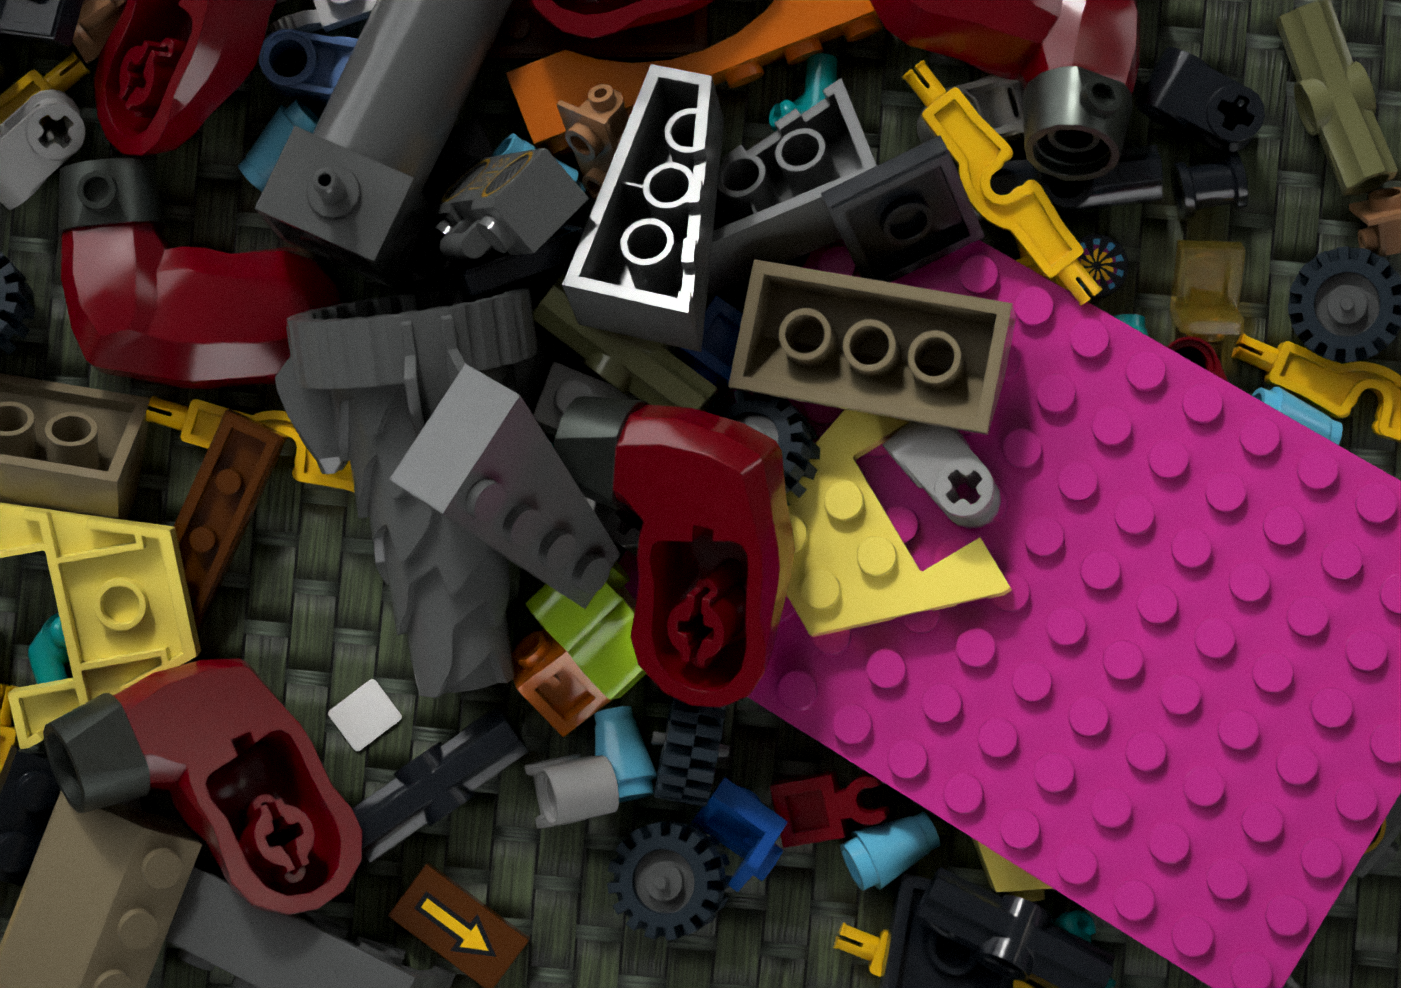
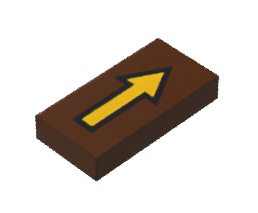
M429 862L424 866L388 915L484 988H494L530 939V937Z

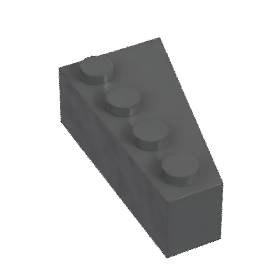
M654 64L650 65L562 284L579 325L702 352L724 124L712 76Z
M842 78L822 90L825 99L804 113L800 114L795 108L774 122L777 131L747 151L740 145L720 158L722 164L719 167L707 295L750 278L754 259L784 264L842 239L821 193L877 166Z
M465 363L389 480L535 578L586 609L595 593L606 583L610 570L621 554L521 395Z
M193 866L165 937L166 941L180 947L177 956L186 963L208 971H212L217 966L234 975L231 983L236 988H450L456 975L455 972L437 964L434 965L433 969L420 971L403 964L402 962L407 951L385 941L379 943L368 938L357 937L354 942L346 938L349 932L347 924L328 915L311 910L301 912L300 916L294 914L282 915L255 909L231 889L218 866Z

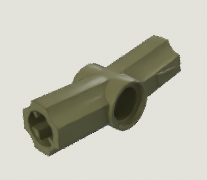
M1318 0L1279 16L1275 22L1297 81L1293 89L1297 111L1307 132L1312 136L1318 135L1343 196H1358L1375 190L1387 181L1394 179L1398 169L1374 115L1376 113V98L1373 86L1361 63L1353 62L1346 38L1340 27L1331 0Z
M564 272L561 274L534 310V321L584 357L583 364L629 397L632 393L638 399L647 401L650 405L686 407L707 412L720 391L715 385L666 350L667 344L579 325L562 286L566 274Z

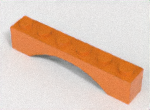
M774 0L762 14L733 36L703 51L671 60L627 63L595 59L563 50L506 72L533 145L539 149L546 147L547 150H550L553 157H559L574 151L566 141V129L556 104L562 100L580 107L588 99L589 91L596 85L608 84L613 89L619 91L622 94L629 118L651 64L710 75L713 78L714 85L727 81L729 88H736L762 77L765 74L763 66L786 58L788 65L804 62L812 55L822 53L824 50L821 44L842 35H845L847 42L857 41L881 30L882 24L870 0Z

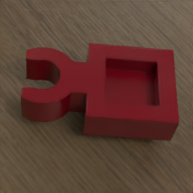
M834 770L772 783L770 791L775 813L788 821L780 834L783 848L845 838L850 832L847 818H852L864 825H874L882 822L890 814L889 806L870 808L861 799L862 789L877 787L882 781L866 772L855 778L848 787L840 788L837 772Z

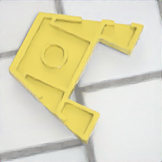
M845 409L815 443L820 448V459L809 460L817 469L814 480L802 476L799 480V483L807 489L800 498L791 490L786 493V498L790 504L788 510L792 523L795 547L791 578L786 595L812 637L894 620L896 617L923 611L957 606L956 604L982 598L999 597L1012 591L981 538L969 543L926 570L921 571L856 463L858 458L885 443L910 421Z
M0 502V558L37 551H45L73 676V678L14 688L8 693L20 750L30 748L43 741V731L46 724L103 693L115 695L154 672L180 666L199 655L201 648L175 527Z

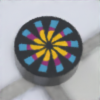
M1101 234L1085 236L1078 240L1084 252L1077 259L1098 286H1101L1102 290L1095 296H1091L1077 277L1076 280L1091 300L1103 299L1117 291L1126 280L1129 269L1128 258L1123 247L1113 238Z

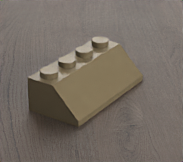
M754 259L728 387L740 391L988 435L1005 379L1016 322L1014 307L1012 303Z
M0 373V502L127 520L137 496L149 422L146 421V410L151 411L152 409L151 406H148L151 398Z
M61 791L0 944V988H146L202 844L181 821L122 804H114L85 813H77L70 806Z

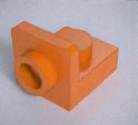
M545 628L542 631H535L524 637L512 653L515 673L513 680L516 689L562 737L566 736L612 701L590 681L569 653Z

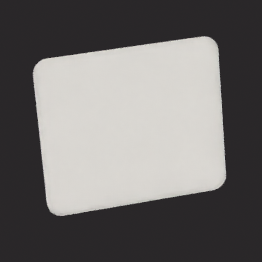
M374 679L366 682L328 712V716L355 751L362 750L402 718L395 705Z

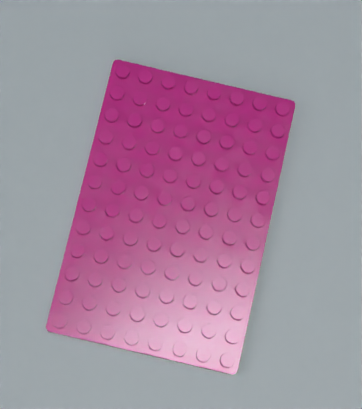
M843 239L812 251L802 266L808 269L861 277ZM977 240L891 283L1013 304L1016 322L1005 379L989 433L985 435L958 430L969 444L972 452L987 467L1000 491L1001 504L998 513L991 522L979 528L968 529L958 526L947 517L923 488L919 489L886 451L883 444L858 458L856 463L921 571L926 570L969 543L981 538L1012 591L999 597L982 598L956 604L957 606L909 614L896 617L894 620L816 637L809 635L786 595L774 649L767 669L750 696L747 697L1212 988H1283L1401 793V481L1091 303L1086 302L1080 306L1070 291L986 243ZM730 389L723 396L732 405L736 403L733 392L736 391L735 389ZM787 399L808 419L807 422L815 429L818 438L812 440L814 443L819 440L845 410ZM966 483L956 489L960 500L965 499L971 505L980 498L976 488L972 489ZM626 550L619 564L630 578L625 587L637 601L639 589L637 557Z

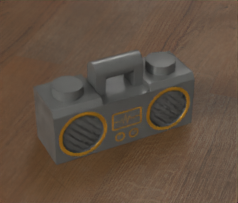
M545 147L477 159L430 205L428 215L437 224L433 228V232L440 241L441 254L448 260L488 257L493 251L508 252L510 255L532 254L589 197Z

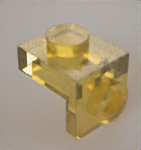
M1177 240L1169 313L1180 332L1186 333L1187 336L1201 338L1206 342L1221 341L1224 339L1225 334H1243L1245 321L1238 310L1246 249L1241 242Z

